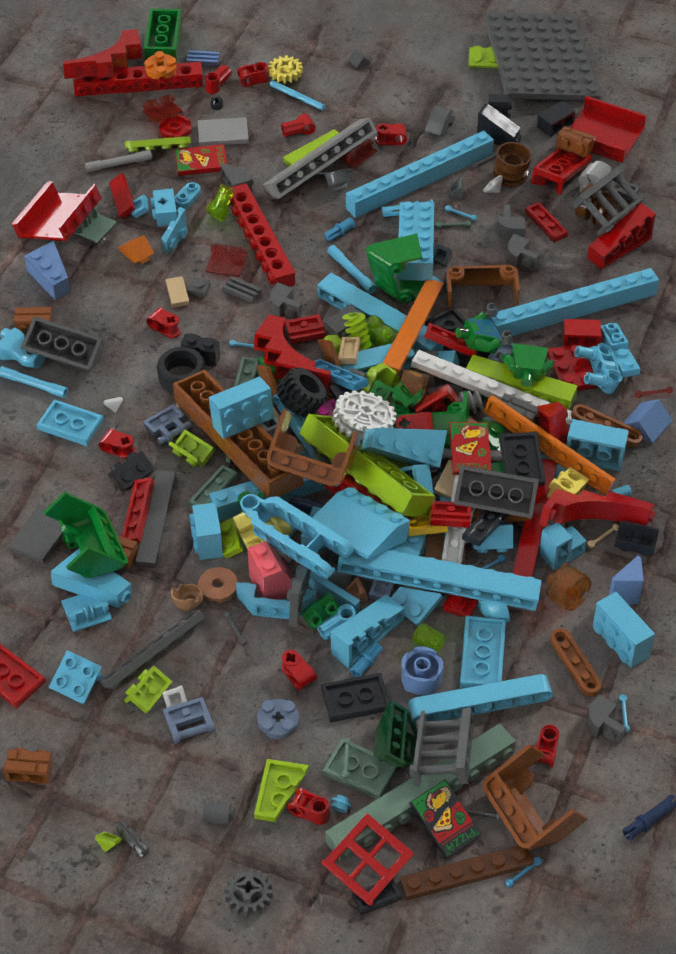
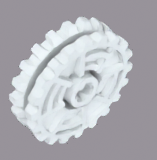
M352 391V393L345 392L344 396L340 395L332 414V421H335L334 425L339 427L341 433L345 432L346 436L350 438L353 432L356 431L361 436V440L364 438L365 430L393 428L397 415L394 412V407L389 406L388 401H383L381 396L376 397L374 393L370 392L367 394L365 391L360 393L357 391Z

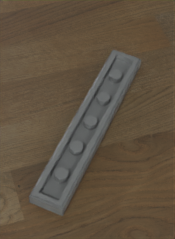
M156 471L150 506L136 557V566L156 567L176 472Z

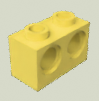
M569 467L565 472L561 471L557 479L554 478L548 487L550 491L547 497L550 498L556 489L580 495L590 479Z

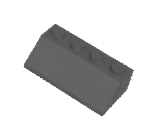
M34 316L22 343L21 350L91 371L100 359L104 349V342L101 337Z
M461 465L454 504L532 518L539 479Z

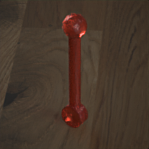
M669 386L666 389L644 392L637 390L635 397L641 398L642 395L664 392L670 394L673 392V388Z

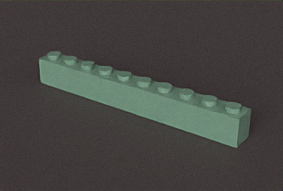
M500 723L472 740L468 781H474L482 772L493 769L498 762L503 759L507 760L514 754L516 741ZM441 759L433 765H452L453 762H456V759ZM453 773L422 775L420 786H416L413 777L325 831V843L333 851L366 813L391 832L393 828L407 823L416 814L409 802L446 779L454 792L458 791L463 784H459L457 775ZM367 826L354 841L362 848L369 847L379 836ZM347 848L338 859L341 862L346 858L353 857L355 854Z

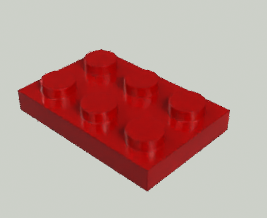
M583 344L548 348V358L552 361L556 360L553 372L557 380L577 385V391L597 388V385L584 383L586 373H593L589 360L577 358L574 355L575 348L577 346L584 347Z

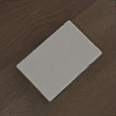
M246 117L198 120L199 147L249 143Z

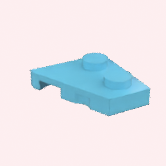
M181 207L177 210L178 218L175 222L171 220L161 238L162 252L166 254L176 248L177 244L188 234L186 210Z
M399 587L391 598L404 607V617L420 627L443 599V596L440 593Z

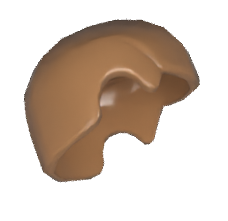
M180 584L176 591L175 589L171 590V597L178 609L191 611L197 608L203 601V592L198 585Z

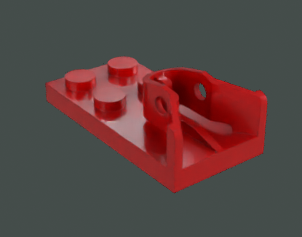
M558 148L534 166L531 184L545 186L550 181L557 182L555 191L561 195L564 183L591 162L592 156L583 157Z

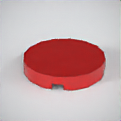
M167 116L160 122L159 132L164 138L188 137L192 132V125L185 116Z

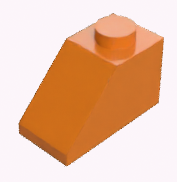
M145 235L134 238L118 247L119 251L134 264L137 262L143 264L150 260L149 256L154 254Z

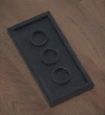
M452 307L427 319L424 325L427 327L431 323L456 334V329L463 327L466 319ZM444 346L448 351H454V349ZM477 350L476 356L487 359L491 353ZM456 351L460 364L466 369L471 357Z

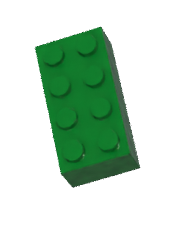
M150 8L144 44L145 60L155 55L156 52L161 51L176 58L177 62L182 31L181 9Z

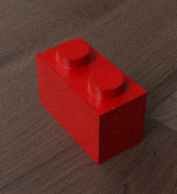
M564 319L563 346L583 344L584 347L591 348L600 344V320Z

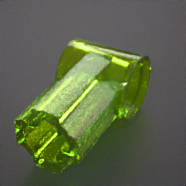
M220 184L214 200L210 201L206 206V213L218 221H223L228 215L227 206L234 193V189Z

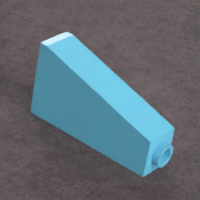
M80 549L76 550L51 570L52 585L78 595L82 594L104 603L107 602L110 606L119 608L132 597L131 583L115 572L90 579L67 570L66 566L81 552Z

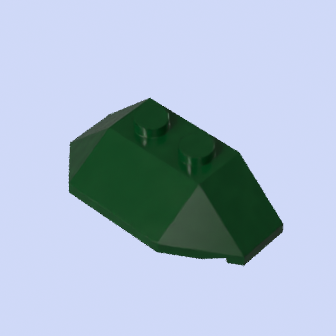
M392 700L388 703L376 728L373 757L393 767L410 768V764L414 762L418 732L410 718L409 710Z

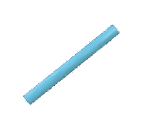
M274 80L270 82V86L319 110L323 111L325 109L324 104Z

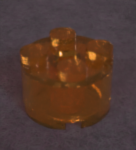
M404 369L401 382L413 395L422 388L424 390L421 394L423 398L430 375Z
M567 562L555 574L551 573L546 579L548 584L546 597L569 611L575 610L583 603L585 591L589 593L591 588V579Z

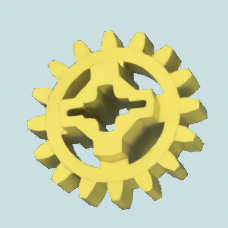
M285 55V58L279 56V59L274 58L273 62L270 61V65H268L269 77H272V80L277 79L278 83L283 81L284 84H286V81L292 83V80L297 81L298 77H302V62H299V59L294 60L293 56L288 58L287 55Z

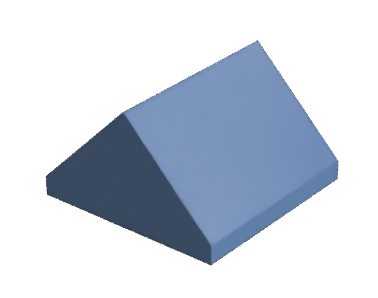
M657 399L640 403L623 423L638 429L642 433V440L653 445L672 423V418L661 401Z
M635 557L612 578L609 595L617 592L627 604H639L644 582L641 557Z

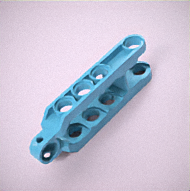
M248 494L240 501L243 513L251 518L254 535L324 579H329L335 572V568L331 567L317 554L322 546L327 547L345 559L349 558L355 551L354 546L346 538L278 496L263 500L257 495ZM277 516L313 540L307 546L299 545L291 540L287 534L283 535L275 530L274 526L267 525L266 522L271 517Z

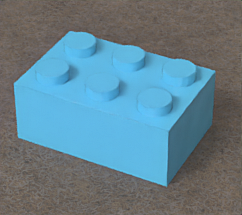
M260 376L209 397L212 425L223 439L274 418L271 388Z
M572 419L567 437V446L599 468L621 472L629 430Z
M617 592L598 601L593 621L595 632L606 640L607 645L611 649L613 648L619 655L620 660L630 668L648 659L651 655L655 633Z

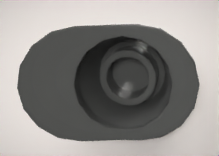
M353 169L338 170L331 173H316L315 175H324L331 189L342 190L348 188L350 173L353 172Z

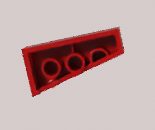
M641 202L614 224V227L608 233H603L589 245L587 258L603 269L651 240L656 213Z

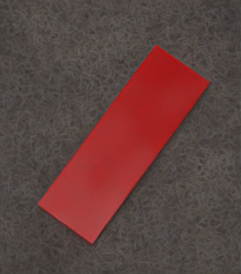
M120 173L109 182L118 215L124 219L135 210L126 177Z
M540 202L525 208V213L554 243L568 237L569 232Z
M431 323L428 324L424 335L425 338L470 357L477 354V350L468 348L465 340L457 338L455 333Z

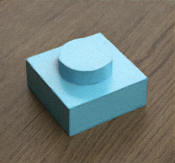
M144 194L133 200L135 210L131 212L133 217L138 218L149 211L148 198Z

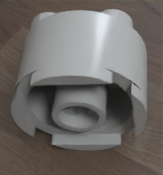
M602 161L591 162L578 178L580 193L588 184H595L610 173L612 168ZM612 181V186L614 187L617 182Z

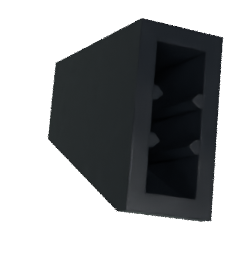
M487 103L478 112L477 133L485 131L494 139V144L499 146L506 142L520 143L522 138L520 127Z

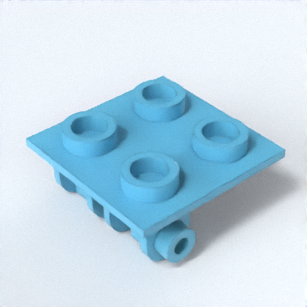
M82 594L61 600L73 632L112 620L107 602L104 603Z
M67 650L48 688L84 704L94 683L103 677V674L100 673L102 666Z

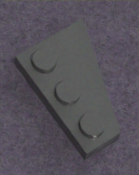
M297 565L291 589H288L287 601H290L289 626L293 627L298 625V612L302 610L303 596L306 594L310 578V570L303 565Z

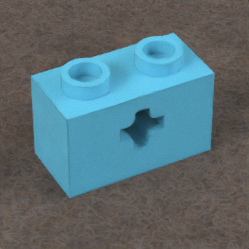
M173 189L154 190L153 198H150L151 208H155L152 209L153 220L157 221V226L169 225L171 220L175 222L177 211Z

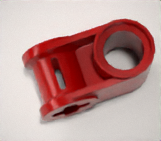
M265 62L243 65L237 70L241 85L244 87L266 83L269 80L268 65Z
M381 123L376 126L377 136L375 137V142L378 145L400 146L407 142L405 125L400 123Z
M158 308L146 319L147 325L152 330L168 338H176L181 334V330L178 327V316L163 308Z
M432 412L401 415L396 420L397 429H403L400 424L403 423V420H407V423H410V425H407V429L433 430Z
M108 429L98 443L99 448L105 453L113 454L123 459L132 452L136 453V448L133 446L134 438L115 429Z
M287 650L282 654V671L297 690H302L317 680L314 669L306 663L297 651Z
M548 724L542 727L538 743L535 748L544 753V756L537 762L547 764L550 768L554 766L559 741V730L554 725Z
M298 788L295 791L296 796L292 803L287 805L289 813L317 825L327 823L330 818L327 799L310 793L305 789Z

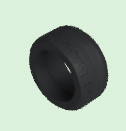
M176 347L166 351L161 355L157 363L159 383L171 393H174L172 383L204 369L206 370L202 355L188 347ZM178 366H188L194 369L185 375H175L169 372Z

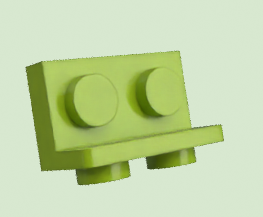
M155 666L149 671L144 669L138 676L139 683L137 685L133 683L125 692L128 696L124 701L126 703L129 701L133 702L144 713H147L163 694L162 692H165L173 682Z

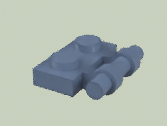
M174 404L143 421L144 427L153 437L159 434L162 435L157 439L160 445L173 441V438L181 435L185 429L189 430L192 428L190 421L182 423L185 420V415ZM173 426L176 427L172 431H168V429L172 428Z

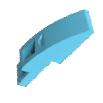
M617 323L601 325L603 343L612 349L622 378L640 375V367L628 349L629 342Z

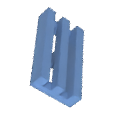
M188 50L186 63L201 62V66L217 67L220 52Z

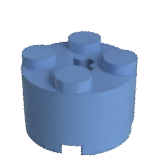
M416 647L413 651L407 652L402 658L401 681L405 691L416 695L435 694L442 683L443 660L437 655L435 650L429 647Z

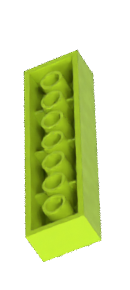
M308 414L299 432L305 438L304 441L314 445L319 453L328 456L330 462L333 461L336 454L340 452L346 453L352 437H347L345 432L341 433L339 427H335V421H332L333 416ZM361 440L353 465L347 474L352 475L355 478V482L367 487L369 493L377 495L381 498L383 504L391 506L394 512L402 514L403 517H425L436 496L400 470L386 457L362 450L363 440Z

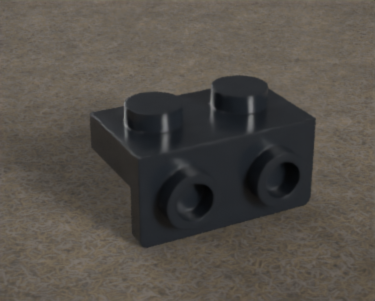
M142 450L137 454L135 452L125 457L127 461L121 464L119 461L110 467L112 471L108 476L110 478L113 476L123 491L133 485L135 480L142 479L155 469Z
M621 520L614 547L622 551H634L644 556H653L659 528Z

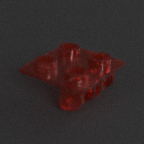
M170 94L162 96V98L159 97V104L156 98L145 101L142 104L143 113L152 122H160L163 118L176 117L178 114L183 113L174 103V95Z
M366 139L341 156L340 159L355 168L376 153L377 150L372 147L373 140Z
M212 244V253L206 272L240 277L248 253L246 249L230 245L228 249L226 244L224 247L221 244Z

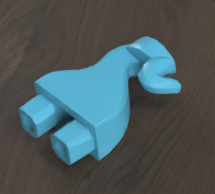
M15 327L12 330L4 328L1 331L0 360H17L21 365L35 369L44 363L46 357L34 353L29 355L28 351L21 350L25 335Z

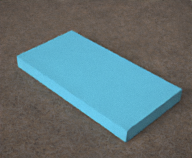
M466 616L459 688H469L502 681L506 619Z

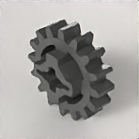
M250 868L248 873L241 869L240 875L234 872L233 880L227 879V886L224 887L225 901L229 902V909L236 908L237 915L243 911L245 917L248 916L249 912H252L254 916H257V910L264 912V905L270 906V898H273L272 882H268V876L261 877V870L253 873V868Z

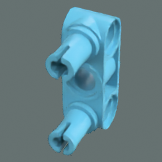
M604 343L591 348L577 346L574 351L575 357L589 359L593 368V373L587 372L584 376V383L597 385L603 392L612 394L622 381V375L612 349Z

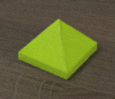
M105 831L95 836L96 841L104 852L109 851L123 841L122 837Z

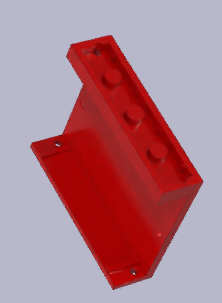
M585 96L584 108L570 128L596 136L591 153L623 163L644 130L647 115Z
M47 182L15 219L12 226L18 238L67 241L102 197L96 184H93L86 194L58 193L53 182Z

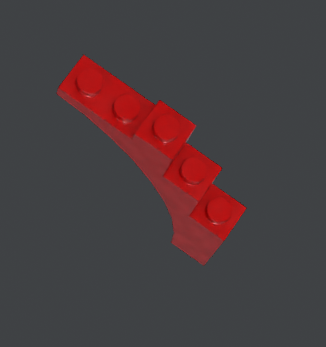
M137 29L121 31L120 39L113 46L98 54L62 61L64 78L114 77L113 69L127 68V60L141 59V43Z

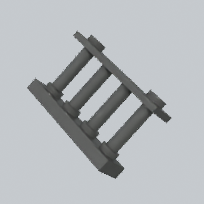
M620 164L579 195L572 203L575 209L581 205L583 207L586 206L603 226L597 232L598 235L604 231L608 233L614 227L613 224L641 202L644 204V199L649 195L646 192L639 197L622 178V173L626 170L623 164ZM612 181L617 182L634 201L631 205H628L612 186ZM602 189L610 193L622 207V212L618 213L601 194ZM591 197L596 198L613 217L609 222L591 203Z
M463 708L462 717H459L458 720L427 721L425 711H421L420 720L416 721L418 734L414 762L410 764L411 778L414 777L416 786L421 785L422 775L449 773L457 775L459 784H468L474 731L471 708ZM459 728L460 732L453 735L427 736L428 730ZM457 743L458 745L455 749L425 751L428 744ZM425 759H456V762H453L452 765L423 766Z

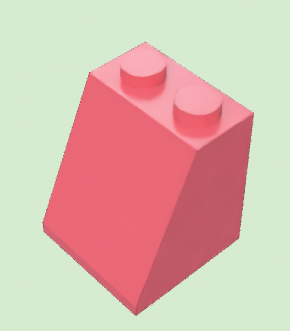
M266 541L248 547L249 577L252 583L257 585V592L260 598L265 597L275 600L287 598L288 589H291L294 575L286 561Z

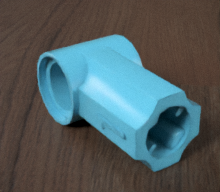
M349 604L340 606L337 613L317 626L321 637L327 641L331 639L332 630L356 615L354 607Z

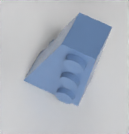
M54 241L24 256L27 272L55 300L70 293L68 276Z

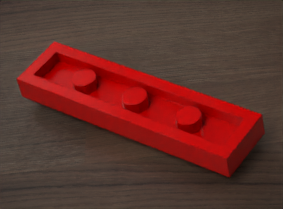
M152 477L134 481L121 537L141 543L155 484Z

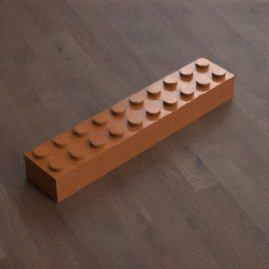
M205 369L172 383L175 401L267 498L280 497L304 485L302 477L272 468L268 464L267 454L273 438L260 425L225 439L213 428L209 397L225 391V389Z

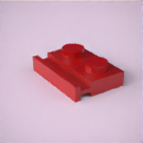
M319 314L286 320L285 328L291 344L326 337Z
M433 501L431 505L430 526L470 527L471 507L456 505L454 502Z
M449 594L443 605V611L460 617L472 616L479 600Z

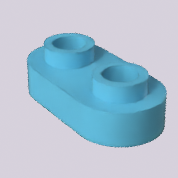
M194 182L186 184L174 197L176 207L189 208L201 195L200 185Z

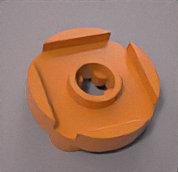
M161 51L156 52L155 55L150 56L144 62L146 74L153 79H160V77L164 76L165 79L170 78L177 71L176 58Z

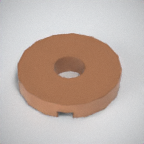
M213 567L206 570L200 576L198 586L202 590L205 600L223 603L235 596L236 582L238 580L231 570L223 567ZM216 583L223 584L220 588H216L213 585Z

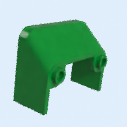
M417 233L369 245L366 248V254L377 288L402 303L416 300L425 281L397 280L393 274L402 273L406 268L405 263L423 259Z
M467 391L463 392L462 403L453 402L447 407V412H432L433 430H447L444 448L450 449L449 422H469ZM392 397L391 406L394 407V412L397 414L396 420L401 415L415 414L409 413V407L397 404V401ZM403 420V423L400 424L403 429H407V425H410V423H407V420ZM395 421V424L393 425V428H395V429H397V427H396V421Z
M63 492L43 512L45 516L59 521L60 529L64 534L75 537L81 551L66 566L67 570L80 574L84 578L91 579L122 569L128 563L126 554L109 516L102 508Z

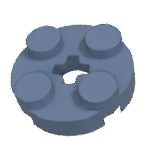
M283 699L264 701L257 714L258 727L266 733L267 737L272 739L289 737L290 733L294 730L296 731L299 726V712L294 702ZM276 716H281L284 719H281L280 722H276V719L273 718Z

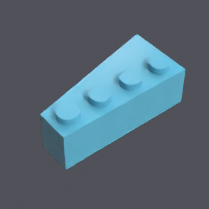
M373 428L365 430L361 449L412 465L429 464L430 469L439 468L441 464L447 430Z
M387 594L331 631V655L349 669L359 660L361 653H365L373 643L380 642L404 620V607Z

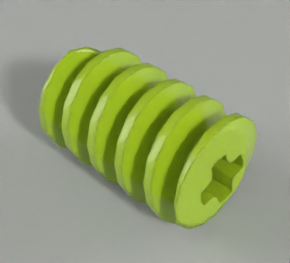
M359 312L348 313L342 316L343 320H348L344 322V326H349L345 332L351 333L347 337H360L359 351L369 349L372 343L368 334L369 329L366 327L365 314Z

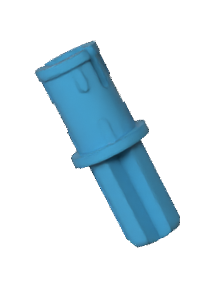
M349 217L340 224H335L334 228L324 234L325 240L332 241L339 236H343L345 232L355 227L354 220Z
M375 642L365 653H361L359 660L351 667L350 673L354 677H361L368 667H372L373 661L383 650L382 646Z

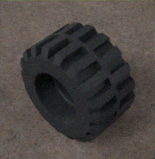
M292 368L276 387L277 396L284 406L292 413L304 418L308 414H315L328 398V393L321 380L304 368Z

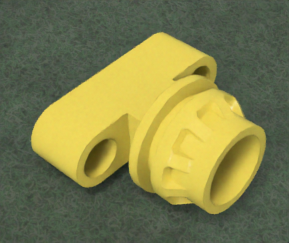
M243 512L232 517L246 548L264 542V540L254 535L251 518ZM277 516L271 517L266 522L267 525L274 526L275 530L283 535L293 533L290 524Z

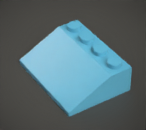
M351 487L337 492L312 517L346 538L354 546V552L366 559H370L405 542L410 520L403 517L402 514L392 511L386 505L374 501L371 497L365 496Z

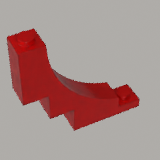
M269 314L255 333L254 349L265 352L264 364L275 366L274 378L282 380L292 368H304L316 375L327 391L330 385L331 371L316 368V362L295 351L284 338L286 318Z
M556 489L543 506L539 525L547 527L550 521L562 524L579 519H603L619 522L625 520L648 526L649 522L653 523L656 512L653 511L654 504L612 491H609L606 496H602L583 490L580 495Z

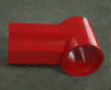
M223 64L216 71L206 74L207 93L216 94L220 91V86L232 75L228 66Z
M307 113L299 115L296 120L281 124L284 137L299 133L310 135L316 129L314 122Z

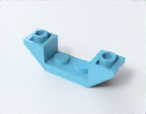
M236 582L237 598L253 616L289 619L290 601L268 599L265 597L257 598L256 584ZM306 590V594L303 596L301 611L310 606L312 601H316V590Z

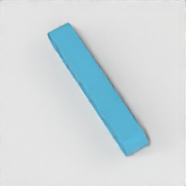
M538 674L416 697L408 702L413 723L416 725V721L420 720L421 711H425L427 721L450 720L462 717L463 708H471L472 715L544 702L549 700L553 693L547 676Z

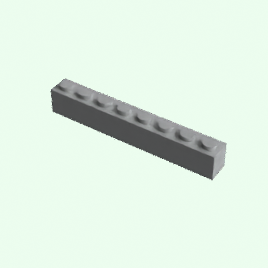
M370 117L359 119L262 184L269 200L281 198L377 133Z

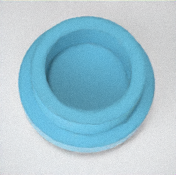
M337 795V797H332L330 800L332 803L330 807L338 812L347 813L348 809H351L352 804L349 803L347 797Z

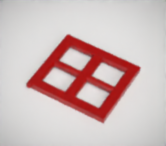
M366 813L325 860H321V863L364 902L372 906L376 897L411 859L414 853ZM367 826L382 838L370 853L354 841ZM386 843L401 855L389 870L373 858ZM347 848L362 860L350 875L335 864ZM366 865L382 877L369 893L354 880Z

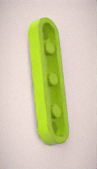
M191 137L136 140L124 143L125 149H128L129 152L139 151L138 148H145V151L155 150V147L160 146L162 149H171L172 145H178V148H186L188 144H191Z

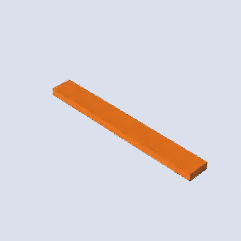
M436 280L425 281L383 363L395 370L397 374L400 373L443 289V282Z
M495 396L489 397L483 410L485 414L513 433L537 432L540 452L565 469L572 467L590 479L587 483L604 496L608 494L616 480L615 478Z

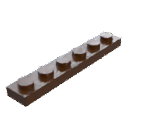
M515 846L400 877V884L407 901L523 870L533 866L534 862L529 850Z

